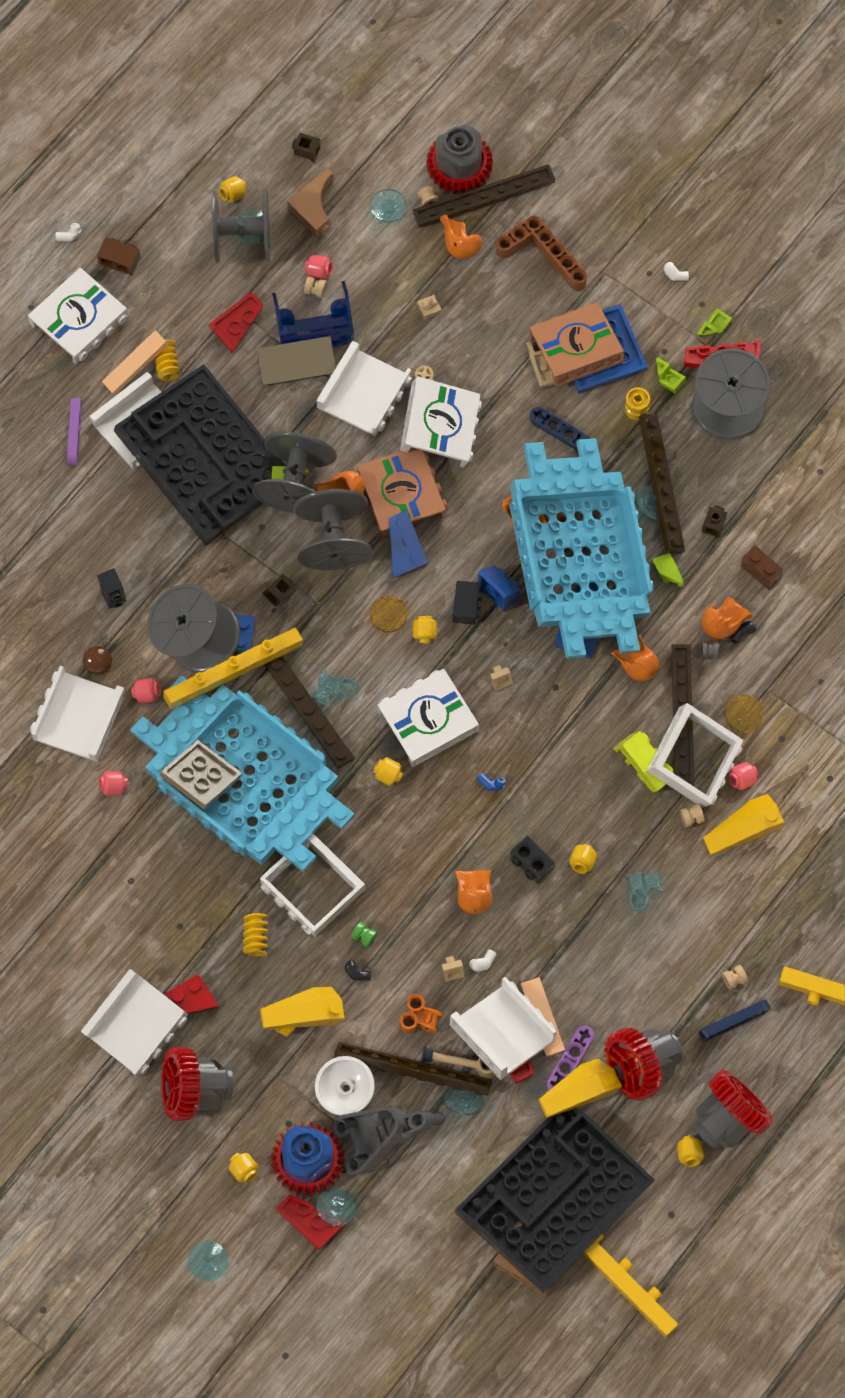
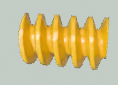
M165 340L168 345L154 359L157 378L163 382H171L180 378V375L177 374L180 368L176 367L179 365V362L176 360L178 357L175 354V341Z
M252 913L243 918L245 922L243 925L245 930L243 932V937H245L243 940L245 945L243 952L250 956L261 957L267 955V952L262 951V949L268 947L267 944L262 943V941L268 940V937L262 936V934L268 933V929L262 928V926L268 925L267 921H263V919L268 918L266 914Z

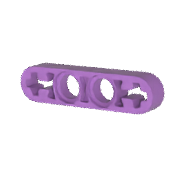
M71 398L67 451L68 466H78L82 410L81 398Z
M581 1026L574 1034L548 1079V1091L552 1089L551 1083L555 1084L557 1082L558 1076L564 1079L580 1064L594 1038V1032L590 1027ZM586 1031L590 1038H585L581 1045L579 1043L581 1040L580 1033L584 1034ZM576 1047L580 1049L581 1054L578 1057H572L569 1053L571 1048ZM561 1065H569L571 1067L570 1073L563 1074L560 1071Z

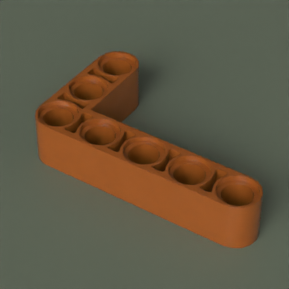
M531 216L497 239L496 252L503 259L511 257L533 242L574 291L585 289L587 273L539 217ZM531 226H536V227H538V228L532 229V228H530V227H531ZM542 239H547V240H549V241L543 242V241H541V240H542ZM558 252V253H560V254H559V255H554V254H552V253ZM569 265V266H571V267H570V268H565V267H563V266ZM580 278L582 281H576L575 279Z

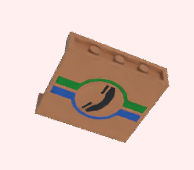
M598 302L588 304L580 309L569 311L566 314L529 327L530 338L536 341L552 372L555 387L624 362V351Z
M410 448L408 452L400 451L357 465L358 474L364 481V492L382 538L389 536L388 518L406 510L411 522L439 513L442 518H446L448 506L445 499H441L440 494H442L439 483H435L434 478L436 475L434 469L428 465L430 460L427 451Z

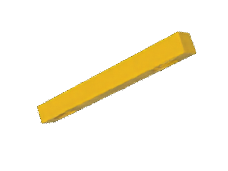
M295 627L270 640H264L262 644L237 656H231L227 661L204 672H198L195 676L164 690V699L170 709H173L301 647L303 639Z
M784 966L779 981L780 986L809 994L807 1003L817 1006L820 998L845 1006V985Z
M602 1234L583 1255L667 1338L678 1327V1323L656 1302L662 1294L654 1286L646 1292L627 1273L633 1267L632 1263L625 1257L617 1263L598 1244L604 1238Z

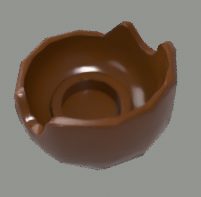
M93 646L84 653L82 662L88 672L99 675L105 673L111 667L112 657L106 648Z

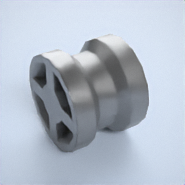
M703 640L702 659L712 657L718 660L719 641L708 642Z

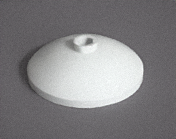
M350 1056L336 1057L328 1061L319 1070L315 1080V1093L318 1101L327 1111L339 1116L362 1111L370 1103L375 1089L374 1077L368 1066L361 1060ZM344 1086H350L348 1092H344L343 1088Z

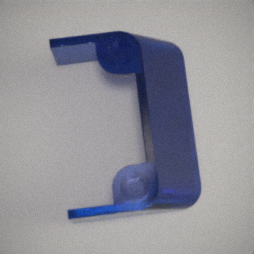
M341 281L343 298L331 303V314L295 320L294 314L290 309H279L276 292L272 293L280 343L287 344L328 336L331 338L332 347L351 343L354 339V329L345 281Z

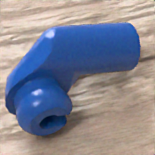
M481 773L476 779L488 791L502 790L506 783L503 777L490 780L484 773Z

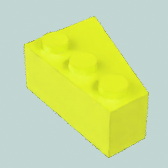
M638 731L630 734L613 749L616 752L621 751L627 758L625 762L628 766L632 764L638 772V777L652 792H656L666 784L646 770L657 749L651 746L649 743L650 739L645 733ZM664 763L663 767L673 773L672 767L668 763Z

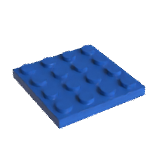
M621 304L602 311L624 351V362L574 380L573 382L578 394L648 370L646 361Z

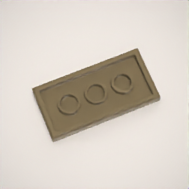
M330 336L257 348L263 386L333 374L336 369Z

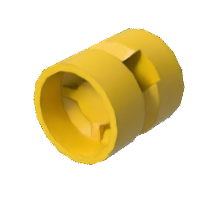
M633 388L626 395L625 412L632 420H639L641 414L649 413L650 395L645 389Z

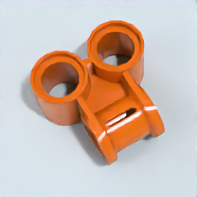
M411 995L407 999L408 1012L404 1013L400 1018L401 1030L405 1034H413L418 1028L429 1033H436L437 1023L443 1014L435 1009L426 1008L424 998L421 995ZM413 1002L421 1004L417 1009L412 1008L410 1005ZM406 1020H412L414 1021V1025L411 1027H407L404 1025V1022Z

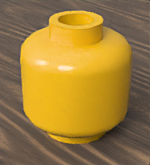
M234 176L221 183L219 194L224 201L234 203L245 197L247 185L244 180Z
M418 616L413 621V638L419 640L420 644H430L431 640L437 638V621L432 616Z
M387 757L383 760L379 759L373 770L375 779L388 786L393 785L394 782L398 783L403 775L400 772L401 764Z
M589 844L577 845L572 851L569 863L575 872L584 874L593 869L597 853Z
M685 1136L678 1142L677 1153L679 1161L687 1167L699 1165L704 1158L701 1140L693 1136Z
M236 1153L231 1157L229 1171L238 1182L249 1183L258 1175V1164L248 1153Z

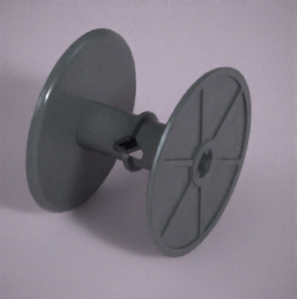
M267 188L263 190V216L243 217L240 214L239 217L219 218L218 195L213 190L212 219L216 264L220 262V236L240 235L243 238L244 235L264 234L265 257L270 262V223ZM247 219V222L244 225H239L235 220Z
M723 349L708 356L701 363L696 374V391L692 402L695 419L706 432L719 438L737 439L747 436L758 428L765 416V400L770 390L769 373L759 358L741 349Z
M296 432L271 433L265 437L264 445L272 455L288 462L287 467L283 469L284 479L259 481L254 484L252 493L259 501L272 508L294 513L293 505L298 499L316 492L302 485L303 477H306L305 468L329 466L336 461L337 453L324 441L309 435Z
M332 489L310 493L298 499L293 505L294 513L304 520L323 522L321 533L324 535V540L312 543L299 552L298 562L311 569L336 570L351 568L370 559L373 554L371 546L357 539L343 538L344 527L341 523V520L352 518L363 512L367 507V498L356 491Z
M180 584L166 590L155 601L148 616V635L154 647L165 655L175 657L177 662L188 671L194 673L204 672L225 662L233 656L238 646L240 625L235 613L225 604L214 601L211 595L200 586Z

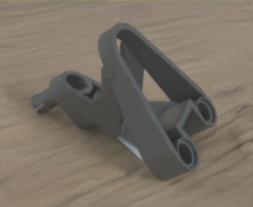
M384 1106L343 1114L333 1122L332 1128L335 1136L339 1138L351 1137L356 1152L347 1157L345 1167L350 1175H361L376 1170L389 1153L398 1148L400 1144L411 1140L413 1136L424 1132L432 1125L443 1124L445 1116L442 1112L431 1113L427 1110L404 1115L398 1107ZM378 1113V1118L366 1116ZM382 1126L384 1135L386 1137L384 1142L378 1129V1127Z

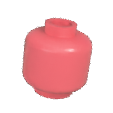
M313 255L305 262V271L310 277L324 280L332 274L333 263L327 256Z
M154 678L138 679L134 687H132L133 698H136L141 704L156 702L158 697L161 696L160 683L156 682Z
M743 762L731 768L728 779L732 787L744 790L756 784L758 771L755 766L748 762Z
M105 771L99 777V790L105 796H121L124 789L128 788V779L124 778L121 771Z

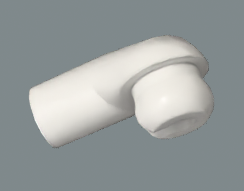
M73 223L68 232H56V241H73L81 233L80 225Z
M671 262L665 264L664 272L672 281L689 280L688 271L679 272Z
M488 950L484 958L472 959L469 962L470 969L476 972L488 970L497 955L496 952Z

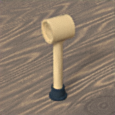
M427 1047L423 1049L421 1059L423 1063L424 1061L432 1062L434 1060L476 1068L481 1077L491 1079L495 1076L491 1069L484 1070L482 1068L485 1063L480 1057L476 1061L435 1053L434 1050H429Z

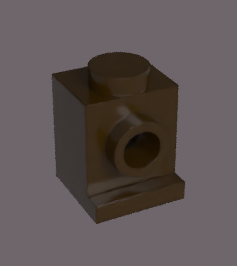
M299 133L298 138H295L292 143L294 155L310 159L311 162L315 163L321 148L320 139Z
M720 506L709 507L703 523L702 533L720 538L727 518V512H725L724 508Z
M281 574L262 594L276 607L295 586L289 577Z

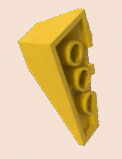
M766 794L748 801L703 837L710 856L782 830L784 820L776 803Z
M313 987L260 1009L263 1029L335 1026L345 1018L342 999L332 987Z
M595 1059L579 1065L539 1099V1103L548 1118L613 1096L622 1085L612 1067L599 1059Z

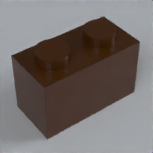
M106 237L97 254L98 264L131 276L141 258L140 251L136 246L132 244L126 245L115 238L109 239Z
M756 545L742 557L741 567L768 590L782 578L783 568Z

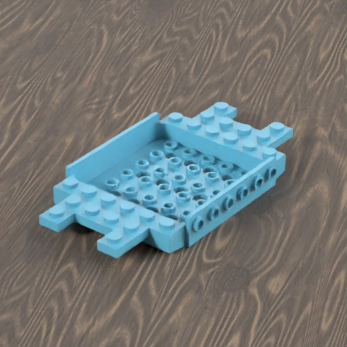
M596 438L579 439L576 442L579 457L546 459L543 442L525 443L523 448L529 479H515L510 485L512 501L509 505L530 611H534L538 627L560 626L566 659L585 657L586 650L583 639L616 636L620 654L638 653L640 646L634 619L646 618L651 613L648 597L652 593L654 586L649 576L650 566L646 562V547L642 543V529L638 524L639 514L635 510V495L631 491V487L624 488L621 472L603 473ZM592 511H599L601 519L593 518ZM558 513L564 514L566 521H558L556 515ZM574 513H582L584 516V520H576L574 517ZM539 515H546L548 523H541ZM600 546H606L609 553L607 555L602 554L599 551ZM588 547L591 550V555H583L581 549ZM564 549H571L573 557H566ZM547 550L555 552L556 556L554 559H549L546 556ZM607 581H613L616 584V589L610 590L606 585ZM589 583H596L598 591H591ZM572 584L580 586L581 590L579 593L571 590ZM559 585L563 590L562 594H556L553 591V586Z
M181 675L171 687L187 679ZM222 685L211 697L204 693L177 706L158 727L145 717H142L130 729L134 736L157 753L146 766L147 773L157 780L159 790L164 794H168L177 805L182 806L192 817H196L201 821L204 827L211 829L220 840L228 843L236 853H240L244 857L248 855L260 865H263L277 851L304 872L316 859V856L303 846L327 818L343 830L355 816L350 809L329 793L339 782V779L334 772L327 768L325 755L319 750L315 751L312 749L311 744L303 738L301 740L297 737V733L291 727L286 728L282 725V721L274 715L272 717L267 713L268 710L262 704L257 705L254 699L246 692L242 693L239 690L236 695L225 685ZM236 729L239 731V736L234 739L228 736L229 731ZM197 740L242 773L239 779L242 782L241 788L233 789L230 787L223 793L229 796V801L221 803L217 798L205 810L160 776L161 771ZM224 743L227 747L224 752H218L215 749L216 745ZM265 752L268 758L265 761H259L257 755ZM247 766H252L255 768V772L252 775H246L244 769ZM289 775L297 778L296 782L292 785L287 784L285 781ZM276 789H281L284 795L277 799L273 797V792ZM263 803H268L271 805V809L268 812H262L260 806ZM250 817H256L258 823L256 826H249L247 820Z

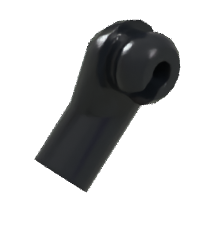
M751 621L742 623L738 630L732 634L730 641L739 644L744 633L753 634L756 631V625Z
M353 960L346 962L345 972L352 980L371 981V971H360Z

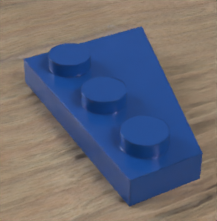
M407 510L389 517L392 577L427 564L428 562Z

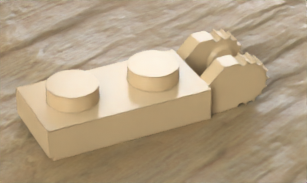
M526 342L529 358L540 389L553 386L552 372L542 352H534L531 342Z

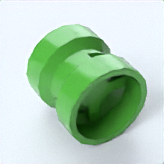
M360 922L354 929L351 938L362 942L364 947L369 948L377 937L378 932L367 928L365 923Z

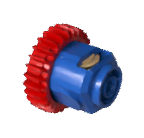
M302 1122L301 1126L294 1124L292 1129L287 1128L285 1135L283 1133L280 1134L282 1141L277 1139L275 1141L279 1147H272L276 1154H271V1159L276 1161L271 1162V1167H277L273 1170L274 1175L279 1174L276 1180L278 1182L284 1180L281 1185L283 1188L289 1185V1192L295 1188L296 1195L299 1194L300 1190L303 1191L304 1197H306L307 1191H310L312 1196H314V1190L322 1194V1187L328 1191V1183L334 1186L335 1181L333 1178H340L337 1171L343 1172V1167L339 1165L345 1164L344 1159H340V1157L344 1156V1152L339 1151L343 1148L342 1144L336 1145L339 1142V1138L332 1139L333 1131L326 1134V1126L321 1131L319 1123L315 1128H313L312 1122H309L308 1127Z

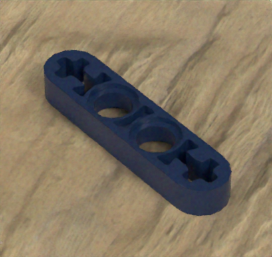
M541 407L533 408L530 412V422L534 426L577 452L578 448L575 442L578 441V437L579 439H592ZM541 414V418L535 419V415ZM552 422H556L559 425V428L556 430H552L549 428L548 425ZM572 432L575 436L573 439H566L564 434Z
M766 999L704 1027L698 1034L703 1042L711 1040L769 1012L771 1007Z

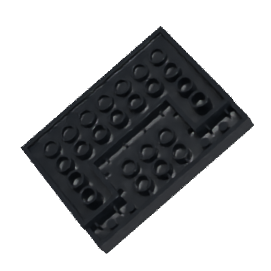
M204 364L132 411L130 416L116 424L114 428L115 434L205 546L263 503L252 493L254 484L262 480L272 479V466H286L281 459L275 457L266 449L263 436Z
M575 1108L548 1117L455 1209V1214L544 1293L636 1201L655 1179L586 1113L580 1112ZM517 1222L521 1224V1226L515 1227Z

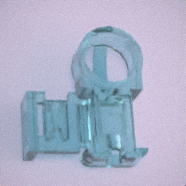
M324 669L317 681L318 689L316 694L313 695V700L329 706L331 695L337 694L345 699L352 698L357 692L356 682L344 676H341L339 679L326 674V669ZM340 687H347L351 689L353 692L348 694L343 693L340 690Z
M637 872V875L632 873L626 875L627 880H630L632 893H629V903L634 912L643 913L649 908L650 902L647 891L650 892L651 889L657 888V891L663 892L659 873L648 874L645 877L643 872ZM641 897L646 899V904L643 907ZM635 898H637L639 908L635 907L632 903Z

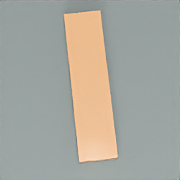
M155 330L102 382L112 394L116 395L168 343Z
M540 977L521 983L523 993L529 998L531 1005L535 1009H539L548 1023L551 1022L556 1028L555 1042L543 1049L546 1058L565 1052Z

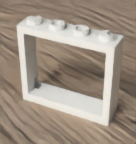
M686 703L677 710L646 771L704 808L716 801V793L724 785L726 774L733 768V760L741 752L743 740ZM688 717L731 745L706 794L663 767Z
M313 834L303 846L306 848L311 847L354 890L314 926L271 884L291 864L284 856L260 878V887L267 895L271 893L275 897L274 901L280 908L284 906L289 911L287 914L293 921L298 920L302 924L301 928L308 935L311 933L316 937L365 891V884Z

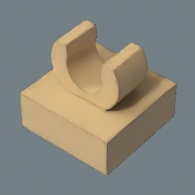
M435 295L417 301L424 319L442 313Z
M500 665L492 668L494 673L490 674L495 691L513 684L508 667L501 669Z
M453 956L445 957L447 963L442 964L445 982L463 978L464 971L461 960L455 961Z

